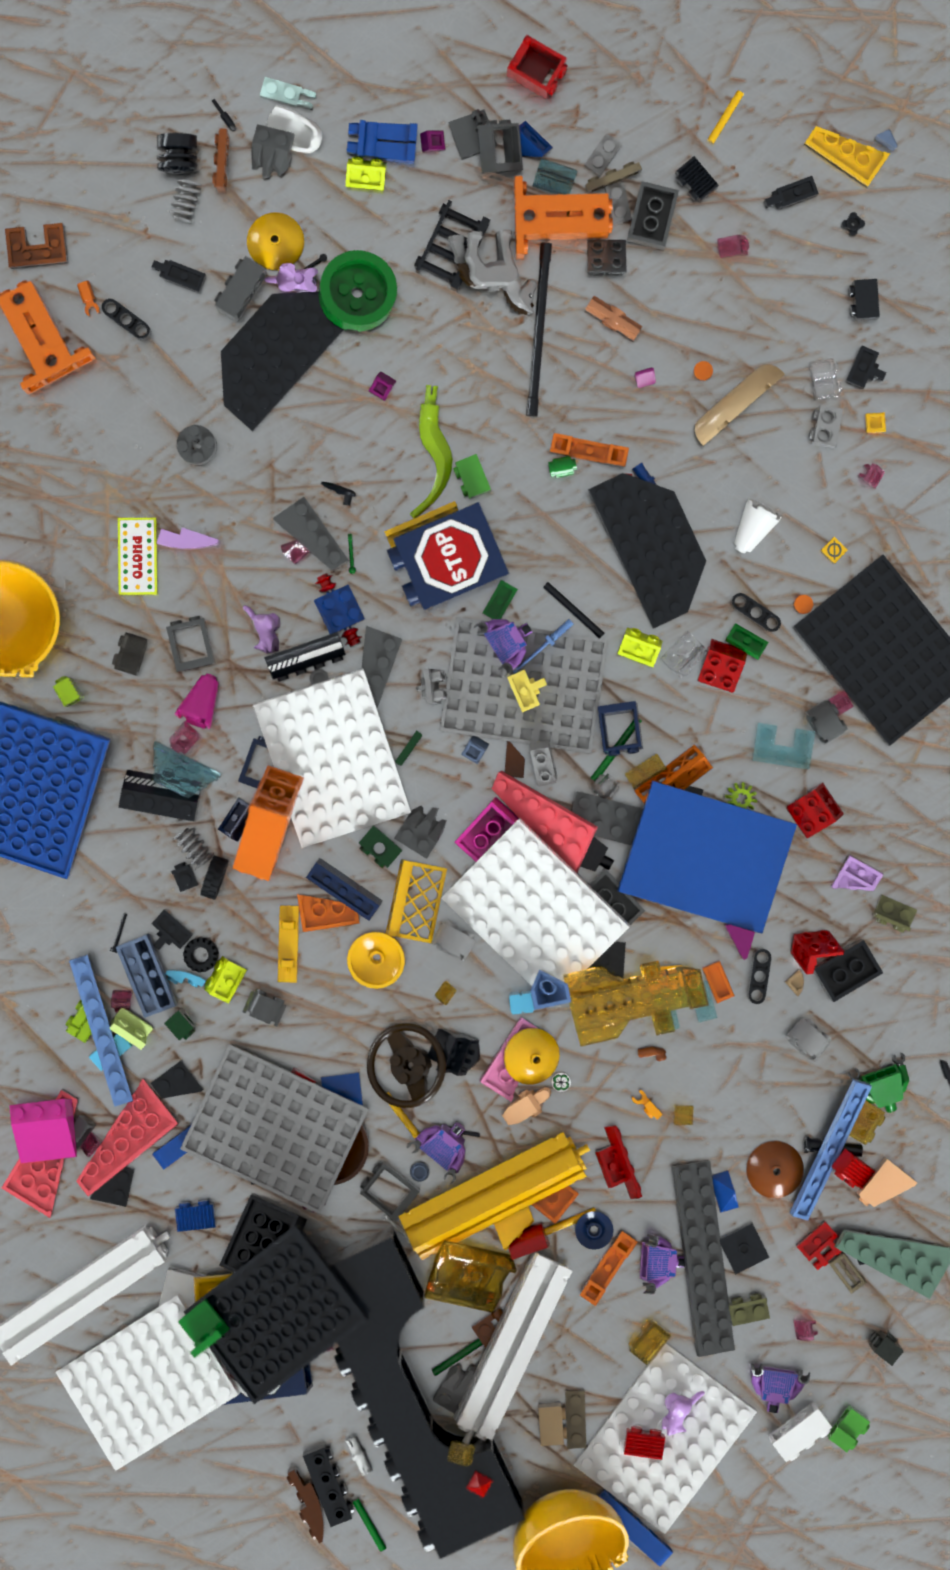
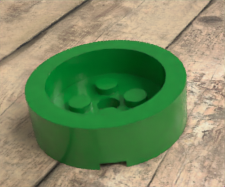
M361 250L344 252L332 259L323 271L319 284V303L326 317L338 327L345 330H356L357 332L371 330L383 323L391 313L397 296V282L390 266L379 256ZM352 290H361L362 296L359 298L354 297Z

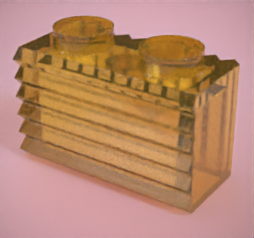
M653 754L644 762L624 772V776L631 787L636 789L667 768L659 755Z
M651 1319L650 1322L647 1320L641 1327V1333L638 1336L634 1335L628 1343L630 1345L628 1347L629 1351L646 1365L671 1337V1333L654 1319Z

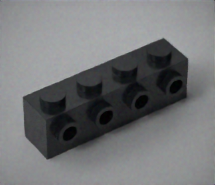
M322 1444L303 1452L305 1464L330 1527L351 1520L353 1517L352 1513L355 1510L352 1502H348L345 1496L348 1494L345 1484H341L338 1477L341 1475L337 1465L334 1466L331 1459H334L331 1449L326 1448V1445Z

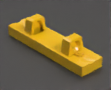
M280 905L278 982L297 983L299 906Z

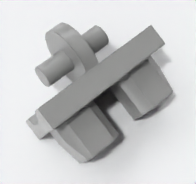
M429 668L423 669L424 678L420 679L421 686H417L416 691H422L423 698H427L428 704H441L442 700L448 698L447 689H439L438 683L445 681V671Z

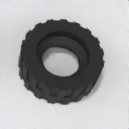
M213 855L203 882L201 896L213 900L216 899L227 869V859Z

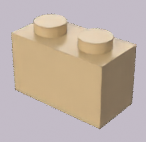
M561 1402L538 1404L541 1446L564 1445V1439H567V1428L563 1427L562 1420H566L565 1408L561 1407Z

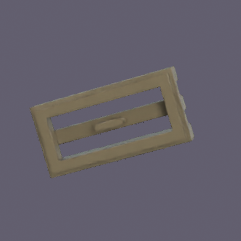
M841 1252L840 1255L829 1261L830 1266L851 1294L867 1283L844 1252ZM842 1258L846 1260L861 1281L860 1283L856 1282L842 1263ZM838 1262V1264L850 1278L852 1283L855 1285L853 1288H851V1286L845 1280L843 1275L834 1265L835 1263Z

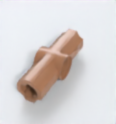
M593 296L585 309L600 319L605 326L614 331H619L633 341L643 327L627 317L619 308L608 305L596 296Z

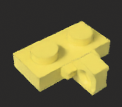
M525 670L507 677L522 712L540 705L536 695L540 694L539 688L547 685L545 678L535 682L534 677L528 678Z

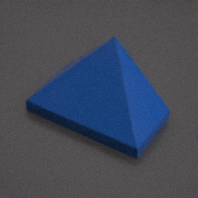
M526 121L519 125L522 156L543 157L553 148Z
M728 1170L713 1174L714 1193L720 1213L739 1208Z

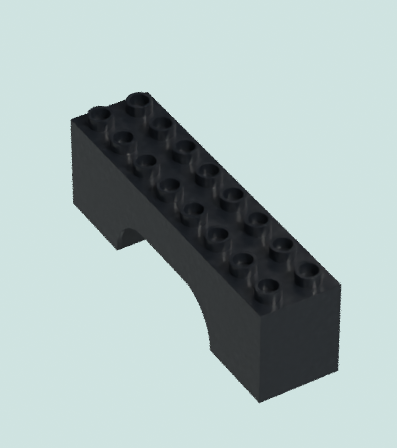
M390 1226L325 1257L324 1259L370 1317L337 1342L339 1347L336 1348L335 1362L343 1377L352 1374L355 1382L352 1383L354 1389L351 1390L352 1398L359 1412L369 1409L372 1415L368 1418L370 1425L367 1426L376 1447L385 1444L388 1449L385 1452L387 1460L384 1461L391 1480L393 1482L400 1479L403 1480L404 1486L401 1487L403 1492L401 1500L409 1517L419 1514L421 1518L418 1521L420 1530L417 1533L425 1551L429 1552L435 1549L439 1558L442 1559L525 1520L522 1497L494 1438L492 1440L487 1438L484 1441L473 1436L468 1445L462 1442L465 1436L451 1433L440 1426L432 1417L399 1346V1336L408 1320L418 1311L425 1308V1293L394 1227ZM475 1471L493 1480L484 1498L466 1489Z

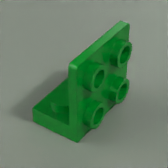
M206 1299L178 1321L194 1342L195 1348L190 1352L194 1358L230 1330Z

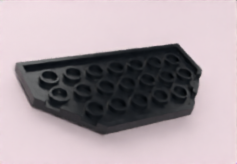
M319 291L272 294L221 350L224 406L252 432L345 330L332 323L326 317L319 303Z
M621 473L588 489L652 628L654 629L687 613L706 564V559L675 492L625 473Z

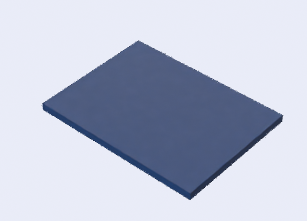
M0 701V857L68 879L110 738Z
M652 781L618 892L762 934L797 824Z

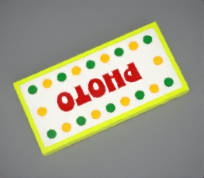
M118 518L119 595H158L157 518Z

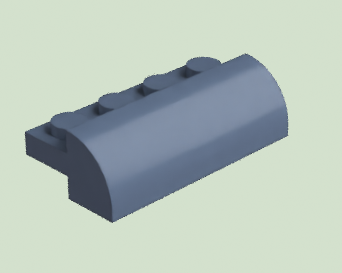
M149 934L116 947L144 1018L178 1005Z

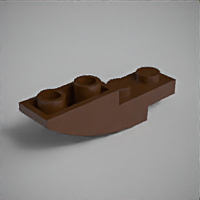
M296 1466L288 1469L287 1480L292 1487H296L298 1491L296 1495L299 1501L305 1503L301 1506V1513L299 1515L304 1524L308 1523L311 1537L314 1540L317 1539L320 1544L323 1542L324 1514L321 1501L312 1479L310 1478L304 1482Z

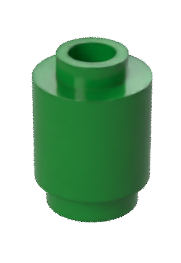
M571 456L552 459L551 462H548L551 477L556 476V478L574 475V470H577L576 461L571 459Z

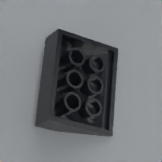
M250 1195L219 1266L233 1272L237 1271L296 1224L303 1230L307 1219Z

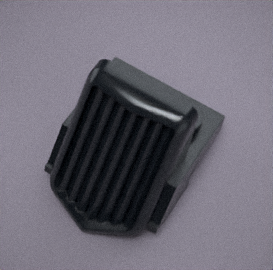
M446 1029L437 1030L435 1037L440 1042L446 1059L445 1073H452L456 1076L466 1075L467 1071L480 1060L479 1040L464 1034H456ZM431 1045L428 1055L431 1060L438 1064L436 1051Z

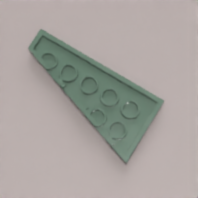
M843 1230L834 1246L929 1299L950 1265V1246L945 1247L938 1244H927L919 1241Z

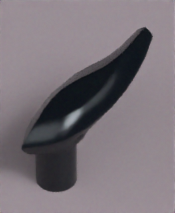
M321 482L326 488L335 491L337 494L344 495L343 505L351 506L352 496H356L353 490L333 483Z

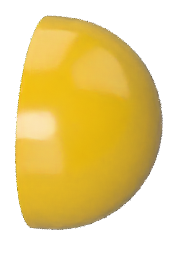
M0 560V676L16 677V673L20 672V677L33 678L34 671H38V664L47 656L56 641L60 623L58 604L52 589L36 571L19 562Z
M563 1489L540 1497L524 1512L525 1520L518 1522L514 1533L513 1559L516 1570H613L612 1562L615 1567H618L627 1562L629 1557L627 1553L629 1537L618 1513L605 1500L584 1490Z

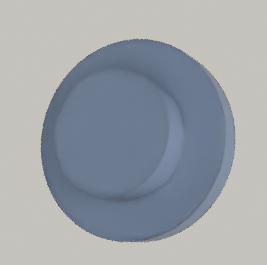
M422 1162L415 1163L410 1169V1175L413 1180L422 1182L428 1178L429 1168Z

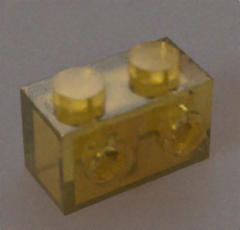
M865 1101L849 1136L864 1145L868 1142L871 1143L876 1134L874 1132L876 1127H880L885 1120V1112Z

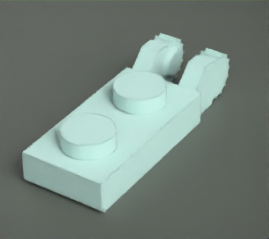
M268 77L264 78L260 97L306 109H312L313 104L299 100L300 95L315 98L316 93L311 90L302 89V87Z

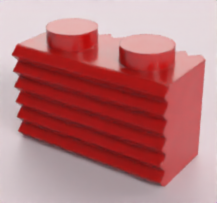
M847 1149L843 1150L831 1166L836 1170L834 1174L852 1188L856 1185L863 1189L865 1183L875 1173L871 1167Z
M631 1426V1429L626 1428L624 1455L662 1460L665 1434L661 1433V1430L650 1429L649 1432L642 1430L643 1428L638 1426Z

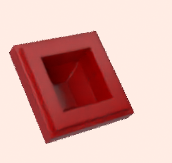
M475 1471L466 1489L484 1498L493 1480Z

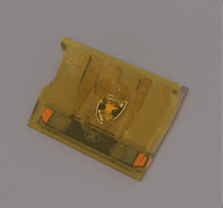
M444 1240L435 1256L424 1298L492 1313L502 1297L503 1282L509 1272L516 1273L517 1271L514 1260H512L509 1254Z

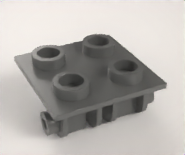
M479 109L474 110L470 115L448 122L461 159L480 152L478 126L486 125L485 121H489L485 109L481 111Z
M587 240V273H591V275L601 273L603 275L605 273H608V275H611V273L622 275V273H627L626 240Z

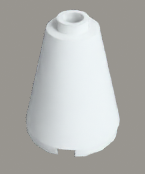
M748 498L735 537L734 544L737 545L735 549L744 554L751 552L774 528L782 516L777 512L776 514L771 513L772 509Z

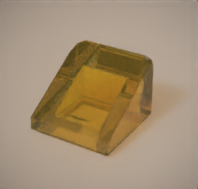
M444 981L436 992L435 997L444 1005H447L457 989L447 981Z
M674 1105L673 1124L693 1125L694 1106Z
M452 1441L448 1461L462 1466L471 1465L475 1446Z

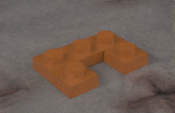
M219 128V134H215V145L218 153H214V165H217V173L213 172L214 188H217L218 193L226 194L227 155H229L230 136L227 129Z
M63 223L43 225L45 244L27 246L25 227L5 229L9 268L67 262Z

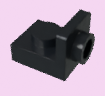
M183 862L174 866L175 870L171 871V873L174 875L180 892L199 885L191 864L186 865Z

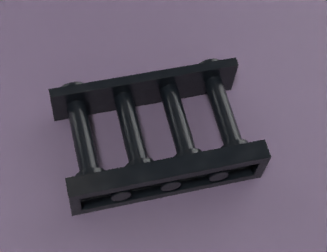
M448 200L447 204L443 203L439 211L441 217L422 257H417L414 266L417 267L416 273L418 274L424 268L449 280L451 289L458 292L463 282L459 276V271L457 273H450L427 262L426 259L430 251H433L454 261L453 252L434 244L439 233L446 237L460 235L442 226L447 216L474 228V231H482V238L479 241L478 248L488 229L490 219L483 216L481 221H475L450 209L452 201ZM464 237V243H463V245H465V248H467V238H466V237Z

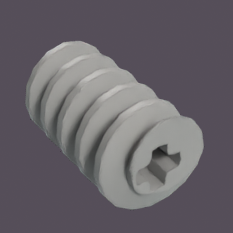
M179 179L177 183L181 187L175 188V191L179 194L173 195L176 201L171 203V206L175 209H170L169 213L178 220L191 223L192 220L187 218V216L194 215V213L189 209L196 208V205L191 202L198 200L194 193H200L196 186L202 185L192 180Z
M187 828L175 836L173 840L179 839L178 847L184 845L181 852H189L186 859L193 858L190 864H198L195 868L196 870L210 860L213 853L206 854L209 847L202 848L201 846L204 841H197L200 835H192L195 828Z

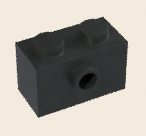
M880 1330L878 1333L875 1332L869 1340L871 1342L869 1346L874 1353L891 1366L894 1365L904 1352L896 1342L897 1339L889 1332L885 1334Z

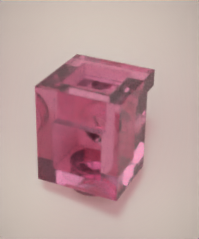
M183 721L182 725L169 738L170 747L177 753L181 752L185 755L199 739V732ZM182 735L186 736L185 740H181L179 738Z

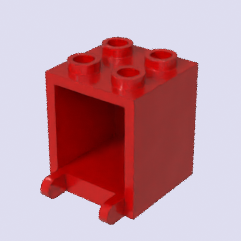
M526 35L507 67V77L547 99L549 95L553 96L558 87L557 80L559 78L562 80L567 72V58ZM550 69H552L555 72L553 73L548 84L545 86L542 83L548 75Z

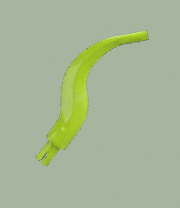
M426 385L425 403L420 405L419 416L420 438L422 444L435 461L437 469L436 478L429 496L410 513L413 519L417 518L441 495L452 470V453L438 425L439 406L436 405L438 386H432L431 395V385Z

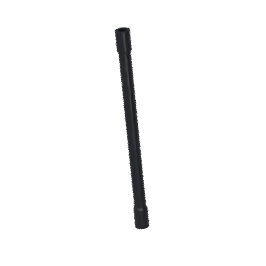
M542 242L540 245L538 292L529 396L526 416L533 417L538 416L541 357L549 264L552 252V243Z

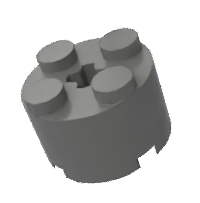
M190 425L180 432L176 447L180 456L187 463L203 465L213 459L216 454L217 445L215 437L207 428L201 425ZM198 441H200L199 444L201 445V448L193 449V442L197 443Z
M824 700L805 712L815 734H821L820 741L824 745L848 730L845 722L837 716L839 714L838 709L829 700Z
M256 989L255 992L251 991L242 1012L246 1014L249 1011L251 1012L249 1016L267 1024L273 1021L275 1022L274 1026L278 1027L286 1005H284L285 1001L275 996L273 999L266 997L267 993Z

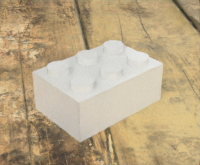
M813 1401L771 1433L769 1438L782 1458L788 1462L789 1460H795L803 1449L811 1448L815 1444L816 1439L828 1435L832 1426Z

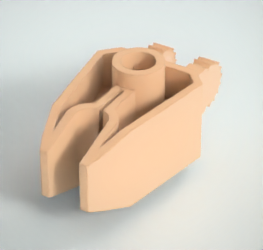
M544 1087L536 1092L533 1089L530 1091L528 1089L524 1090L518 1095L519 1098L507 1107L502 1117L508 1125L519 1124L530 1116L536 1117L542 1112L543 1103L550 1098L551 1089Z

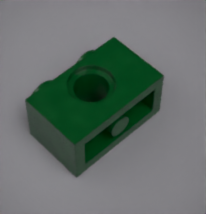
M374 825L359 842L361 845L359 849L367 856L371 853L376 858L374 862L381 868L384 866L388 868L403 851ZM376 843L384 844L385 851L383 853L375 852L374 845Z
M180 1008L164 1023L178 1040L182 1038L188 1039L195 1032L194 1027L197 1025L183 1008Z

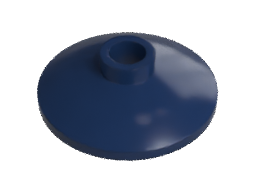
M590 1211L583 1214L578 1219L575 1227L577 1240L588 1249L596 1250L605 1247L613 1237V1224L604 1213L598 1211ZM596 1226L598 1228L597 1232H591V1227Z

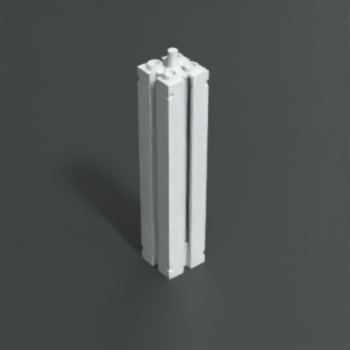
M146 1224L0 1323V1348L9 1364L12 1366L18 1360L164 1263L168 1257V1249L163 1242L171 1238L169 1233L166 1231L158 1236L153 1227L149 1228Z
M538 1252L531 1253L530 1259L522 1271L462 1397L459 1408L453 1416L458 1428L466 1432L462 1442L469 1445L474 1434L484 1441L487 1438L493 1439L495 1431L501 1423L567 1284V1279L572 1273V1270L567 1266Z

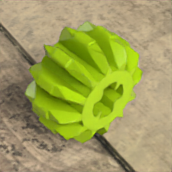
M744 782L741 783L740 789L738 784L734 783L735 791L730 787L728 788V791L732 794H725V798H731V801L726 803L747 809V806L752 810L755 808L750 803H757V799L751 798V796H755L757 793L756 791L749 793L752 789L751 785L746 790ZM739 793H742L741 795L746 796V798L743 800V804H741V802L739 801L737 802L736 800L737 798H739Z

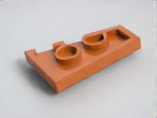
M297 894L303 932L360 924L359 914L340 901Z

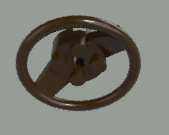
M412 1023L393 1025L381 1032L370 1047L367 1057V1074L370 1084L382 1100L400 1108L420 1106L428 1102L439 1091L444 1081L446 1059L443 1048L438 1039L422 1026ZM402 1031H413L421 1034L428 1039L436 1051L438 1073L429 1091L427 1075L432 1067L430 1056L425 1050L413 1046ZM386 1038L394 1054L390 1058L392 1074L400 1084H406L412 1100H399L388 1095L377 1081L374 1069L375 1056L378 1048ZM409 1062H413L412 1070L409 1069Z

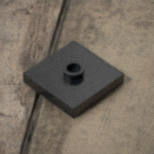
M614 942L585 971V978L623 981L626 942Z
M753 1223L720 1238V1245L735 1275L770 1258Z

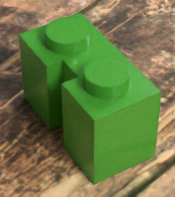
M477 454L455 462L456 467L453 470L457 479L461 478L464 484L460 486L464 497L468 496L470 500L491 491Z
M849 1405L831 1428L827 1437L845 1452H848L856 1447L858 1443L857 1437L860 1434L864 1435L868 1431L870 1421Z

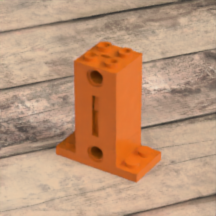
M515 176L516 260H524V254H528V240L607 239L609 233H612L613 219L609 218V214L612 211V199H609L608 193L526 195L527 182L523 181V176ZM594 214H601L603 218L596 219ZM531 215L534 219L528 221L524 217Z
M24 280L16 285L17 288L11 291L7 289L0 293V306L36 372V375L29 374L25 376L23 382L20 383L22 389L27 394H30L96 359L89 347L84 348V346L76 349L74 355H72L37 287L31 280L28 282ZM20 298H24L21 304H17ZM57 359L56 364L50 366L51 360Z
M269 765L267 766L250 804L249 815L232 869L269 881L277 863L304 777Z

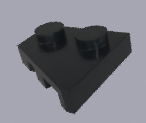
M182 1060L151 1082V1085L162 1099L204 1090Z
M125 1167L95 1191L90 1199L126 1207L135 1168Z

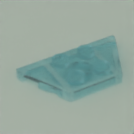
M156 741L153 744L154 782L186 798H190L197 791L206 788L214 780H219L221 773Z

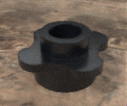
M852 212L847 220H843L842 226L849 230L850 235L854 236L860 228L865 226V221L861 220L857 213Z

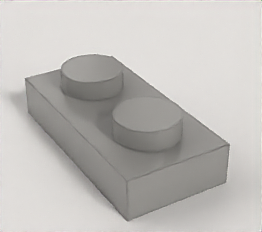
M606 133L584 166L600 177L622 144Z
M624 182L605 186V192L608 193L609 199H612L610 215L613 219V225L632 221Z

